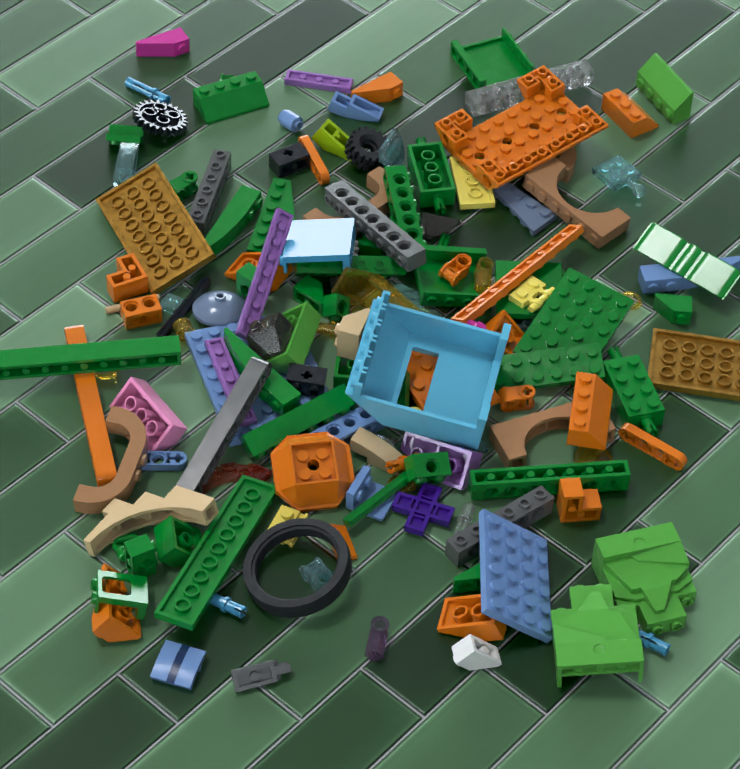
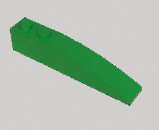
M241 185L205 237L215 256L237 238L249 221L254 219L256 211L263 204L261 191Z
M227 327L224 328L223 339L235 367L242 374L251 357L262 358ZM272 368L271 374L258 396L262 401L270 405L274 412L282 415L301 405V393Z

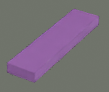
M290 69L287 70L284 79L285 85L333 92L338 91L347 94L351 93L354 82L352 78Z

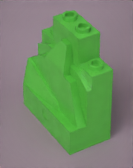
M664 523L595 539L591 565L599 583L611 584L614 606L635 604L637 620L642 631L648 634L651 632L657 636L664 632L678 631L684 628L687 615L683 607L694 604L697 591L688 570L689 560L673 523Z
M599 583L590 586L576 585L569 587L570 609L558 608L551 610L557 687H562V677L626 672H637L638 682H643L644 656L642 640L639 637L635 604L614 606L611 584Z

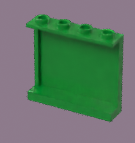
M502 27L501 36L461 46L458 40L451 41L450 55L478 94L515 85L518 78L535 70L534 64L530 62L526 53L521 50L519 44L515 42L511 33L505 27Z
M420 244L426 249V264L414 269L420 305L464 308L490 287L484 263L487 255L486 248ZM458 254H467L472 259L468 275L459 281L456 286L452 287L448 280L438 276L444 264L450 262Z
M496 260L495 283L522 261ZM546 262L542 268L532 273V276L544 282L546 289L556 288L564 276L565 270H562L561 263ZM516 288L496 302L495 316L500 311L505 310L512 319H535L541 310H535L531 313L528 311V305L522 309L509 301V294Z

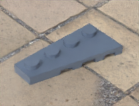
M509 182L499 188L492 189L495 197L504 206H508L510 213L520 219V223L530 230L529 233L532 236L543 230L557 218V214Z

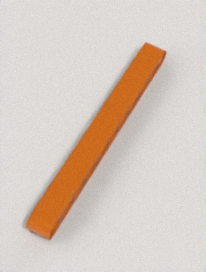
M83 325L64 327L67 344L87 343ZM94 372L73 374L97 486H104L115 478L117 472Z

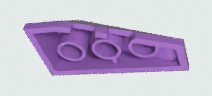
M406 431L400 449L408 456L414 453L448 451L452 475L446 477L442 483L460 490H464L468 485L470 470L479 469L483 453Z

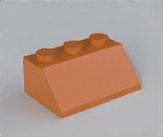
M618 88L603 94L601 109L630 138L659 127V124L629 95Z

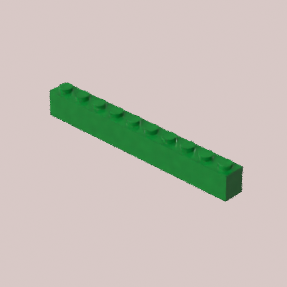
M179 335L0 350V380L181 365Z

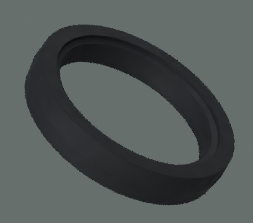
M312 518L291 519L272 526L254 541L246 554L243 564L245 585L255 603L264 611L285 618L308 616L332 604L346 588L352 572L351 554L343 536L332 525ZM312 536L327 541L337 551L336 569L330 580L315 593L298 599H280L269 595L259 586L258 572L265 556L278 544L295 537Z

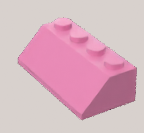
M130 377L109 406L110 408L111 406L127 409L140 418L146 429L148 451H164L177 444L188 429L153 388L142 379Z

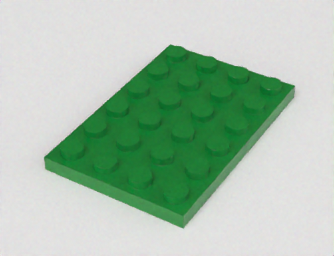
M569 267L514 348L513 354L600 343L602 353L634 305V300Z

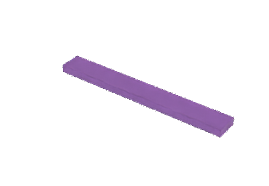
M279 207L275 210L235 331L236 336L249 343L254 341L280 261V255H282L294 217Z

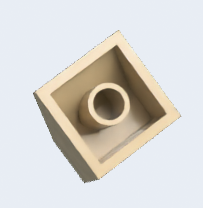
M370 308L343 316L340 324L337 323L334 332L337 335L334 347L337 348L336 356L355 361Z

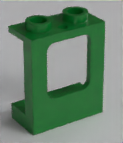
M97 570L96 578H92L90 590H93L90 603L94 604V613L98 612L100 603L134 607L136 619L144 620L148 607L147 577ZM102 579L129 582L131 595L104 592L102 590Z

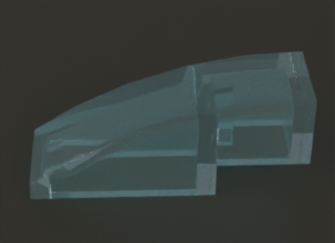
M121 142L113 177L114 187L135 175L139 143Z

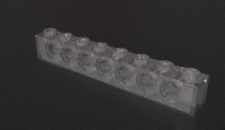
M586 59L549 69L565 84V91L593 84L594 69ZM520 77L465 92V107L473 117L512 107L524 101L525 99L517 84V79Z

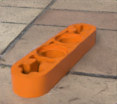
M308 135L298 137V142L310 154V168L320 185L329 184V172Z
M625 423L618 431L622 440L674 470H682L688 462L685 454L633 424Z

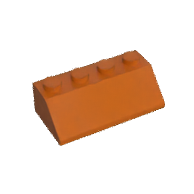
M576 373L566 445L606 450L613 389L596 374Z

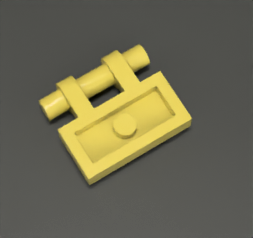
M531 275L509 294L508 300L522 309L528 305V311L533 313L535 310L543 307V303L547 301L555 288L546 289L544 282Z

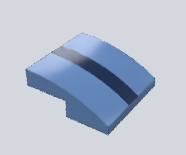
M166 640L157 657L150 677L154 680L192 690L197 673L201 670L207 652Z

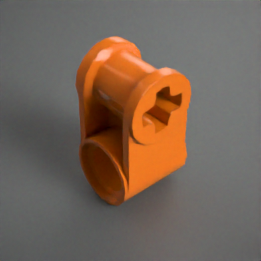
M458 254L450 262L443 265L438 276L448 280L452 287L456 286L459 281L468 275L472 263L471 257L467 254Z
M531 385L503 387L498 390L497 394L501 398L499 402L500 408L503 412L530 410L535 405L533 399L535 389Z

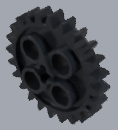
M144 100V103L139 102V105L136 104L133 109L132 119H134V123H137V127H142V130H148V133L153 132L155 136L160 134L162 137L164 135L177 137V134L182 135V132L185 133L187 129V114H183V110H178V107H172V104L167 105L165 101L160 103L159 100L157 102Z

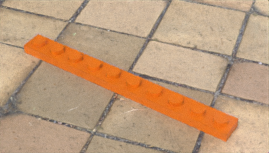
M573 224L566 226L450 319L466 324L469 319L474 321L477 317L482 316L487 309L496 305L497 301L507 296L512 289L518 287L522 281L529 278L537 269L542 268L557 253L566 249L567 245L572 241L577 240L584 233L583 226Z

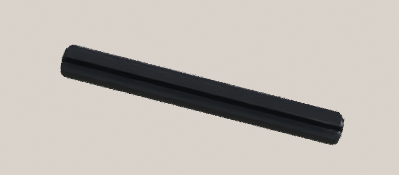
M203 277L156 333L157 337L169 336L190 311L194 301L203 295L211 285L209 278Z

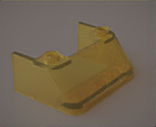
M345 267L331 290L333 294L339 293L349 297L350 304L353 306L361 305L364 308L370 309L373 299H377V296L381 297L383 290L391 292L389 303L421 311L385 278L373 272Z

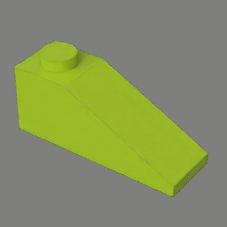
M328 118L311 139L323 150L348 160L346 158L348 154H345V145L349 136Z

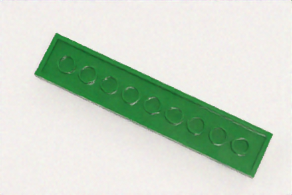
M242 474L219 510V513L156 608L154 618L191 631L194 630L277 496L274 484Z

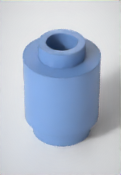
M290 110L280 112L278 121L282 126L294 133L302 129V117Z

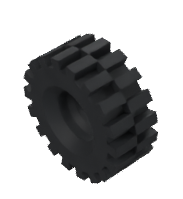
M365 126L364 129L359 127L358 130L355 129L351 133L345 145V154H348L346 157L348 160H352V165H357L356 168L360 169L362 167L363 171L370 169L371 172L379 166H384L390 155L391 147H389L390 141H386V135L382 136L381 131L376 132V129L373 127L370 130L368 126ZM362 147L368 148L372 153L365 151Z

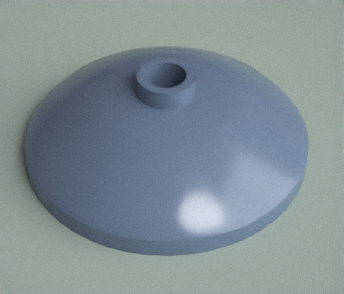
M210 291L194 301L192 313L196 320L207 326H227L230 323H237L239 321L245 300L230 291Z

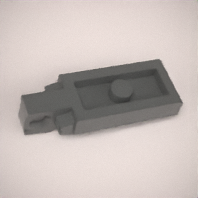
M276 659L230 670L235 692L278 682L277 680L282 679L281 674L291 672L290 663L288 661L278 663Z

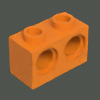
M156 294L120 301V313L126 330L163 322L162 308Z

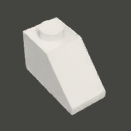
M471 634L452 646L454 662L469 671L502 665L498 648Z

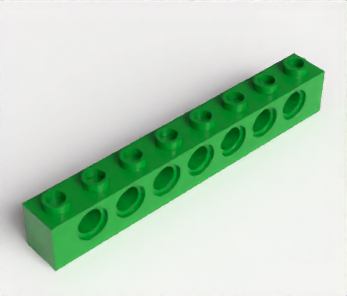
M627 460L470 470L468 486L471 501L517 498L541 485L551 495H558L560 479L569 477H580L583 490L598 489V492L628 490L631 474Z

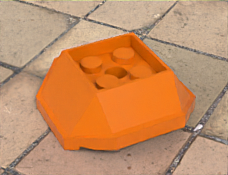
M328 432L286 436L270 453L275 494L289 504L291 508L299 510L300 513L337 509L355 480L350 445ZM315 465L318 469L313 471L308 466Z

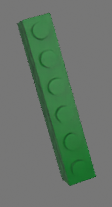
M345 383L240 436L239 439L248 457L255 456L258 459L267 454V449L272 447L274 450L286 436L298 435L304 430L308 433L318 428L316 424L321 421L326 424L334 419L333 415L337 413L343 415L351 411L350 406L355 403L345 394Z

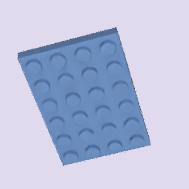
M483 509L479 512L481 613L548 643L552 640L547 539Z

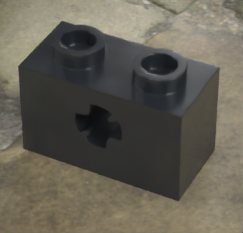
M298 142L269 153V167L278 178H283L309 168L310 154Z
M290 363L286 381L298 390L301 395L317 397L325 392L328 368Z

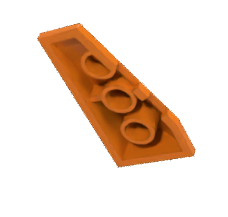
M105 563L101 567L103 571L120 573ZM102 579V590L104 592L122 595L128 592L124 581ZM100 603L98 612L94 613L93 609L92 631L95 636L107 642L140 639L142 637L140 621L133 616L131 611L134 607Z

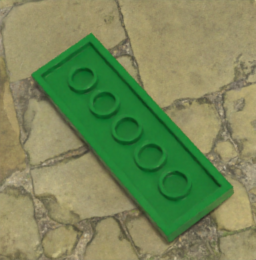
M600 343L503 355L494 389L498 393V390L503 387L531 385L534 389L575 384L577 372L596 374L602 380H605Z

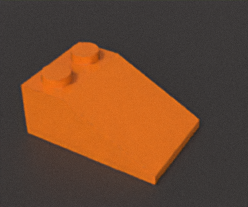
M261 252L242 253L224 273L225 277L236 281V271L248 262L257 267ZM279 261L270 292L276 291L282 282L288 278V275L293 271L291 263L288 265L287 273H284V268L280 266Z
M481 594L445 598L437 631L464 638L471 634L487 642L503 640L507 625L482 614Z

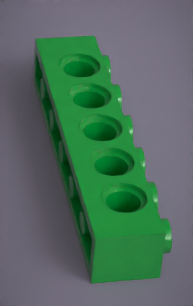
M406 165L385 166L383 182L393 222L419 244L426 245V241L422 238L423 227L419 225L420 214L416 212L417 201L413 199L414 188L410 186V172H407Z
M353 255L351 271H343L342 261L294 263V276L403 278L406 275V270L388 256Z

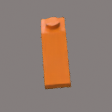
M390 71L352 90L351 98L353 94H356L372 103L390 102L403 95V81Z

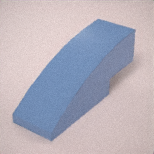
M336 91L327 110L350 119L378 122L384 108L356 94H353L352 98Z

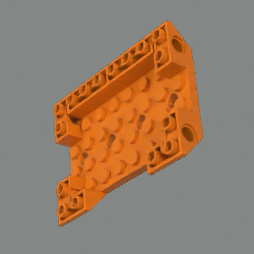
M543 65L517 79V84L525 99L524 101L473 128V118L463 109L435 122L434 126L444 148L486 189H494L503 186L609 127V124L588 105L581 108L577 107L564 95L565 84Z

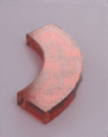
M236 462L220 464L214 470L207 484L202 486V493L206 494L212 488L224 483L238 482L242 474L266 482L272 476V470L249 463V465L236 464Z

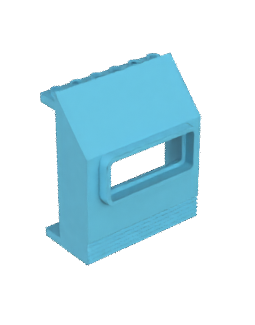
M383 290L381 297L377 296V299H373L345 394L384 426L467 447L471 450H478L512 325L504 323L501 333L391 304L389 303L391 292ZM412 351L438 357L423 411L397 404Z

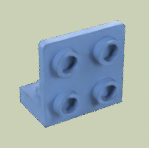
M363 465L346 492V508L350 510L356 509L384 487V485L372 481L371 467ZM397 492L367 516L383 521L392 506Z

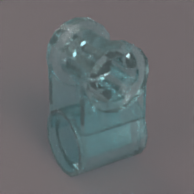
M319 557L314 558L313 562L306 566L301 565L299 567L302 578L315 591L321 589L333 575Z

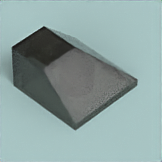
M423 212L421 221L423 238L434 240V237L439 238L443 233H448L460 226L462 220Z

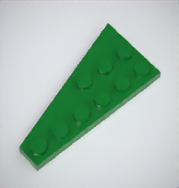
M273 178L248 244L247 252H262L275 210L278 207L294 216L293 220H295L291 180Z

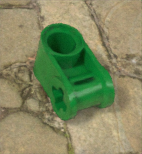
M186 171L169 181L180 201L198 191V184L196 183L198 175L194 171Z

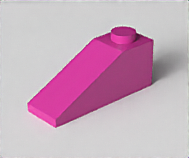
M181 27L135 42L137 57L178 56L190 52L189 38Z

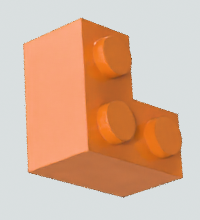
M134 253L116 258L117 272L106 275L107 292L113 302H120L149 292L148 276Z
M580 477L560 479L556 502L560 523L600 520L602 505L598 489L583 490Z

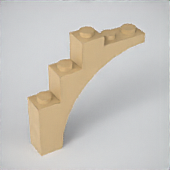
M178 485L165 498L148 492H144L134 504L114 498L102 511L104 519L99 522L83 541L88 554L95 557L117 537L124 536L149 525L159 524L170 515L183 522L208 526L219 511L215 498Z

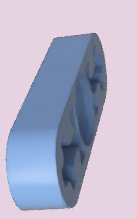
M148 451L147 455L150 463L143 466L141 471H181L187 467V456L181 451ZM157 458L164 460L160 464H156L153 462Z

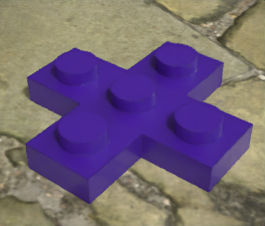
M424 483L418 496L398 491L392 503L391 511L408 515L404 531L423 537L429 522L449 527L455 513V507L438 503L442 487Z

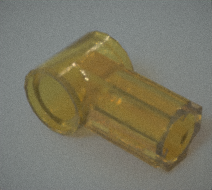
M481 257L474 271V290L477 294H482L491 287L494 262L488 257Z

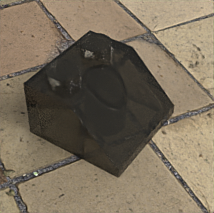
M281 312L269 314L265 318L255 320L250 324L246 336L248 345L263 360L283 354L294 326Z

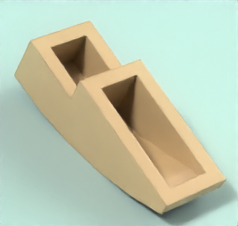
M359 427L350 439V450L367 457V463L384 471L392 468H385L386 462L396 460L399 456H402L389 443L362 427ZM404 471L394 472L393 475L399 476Z

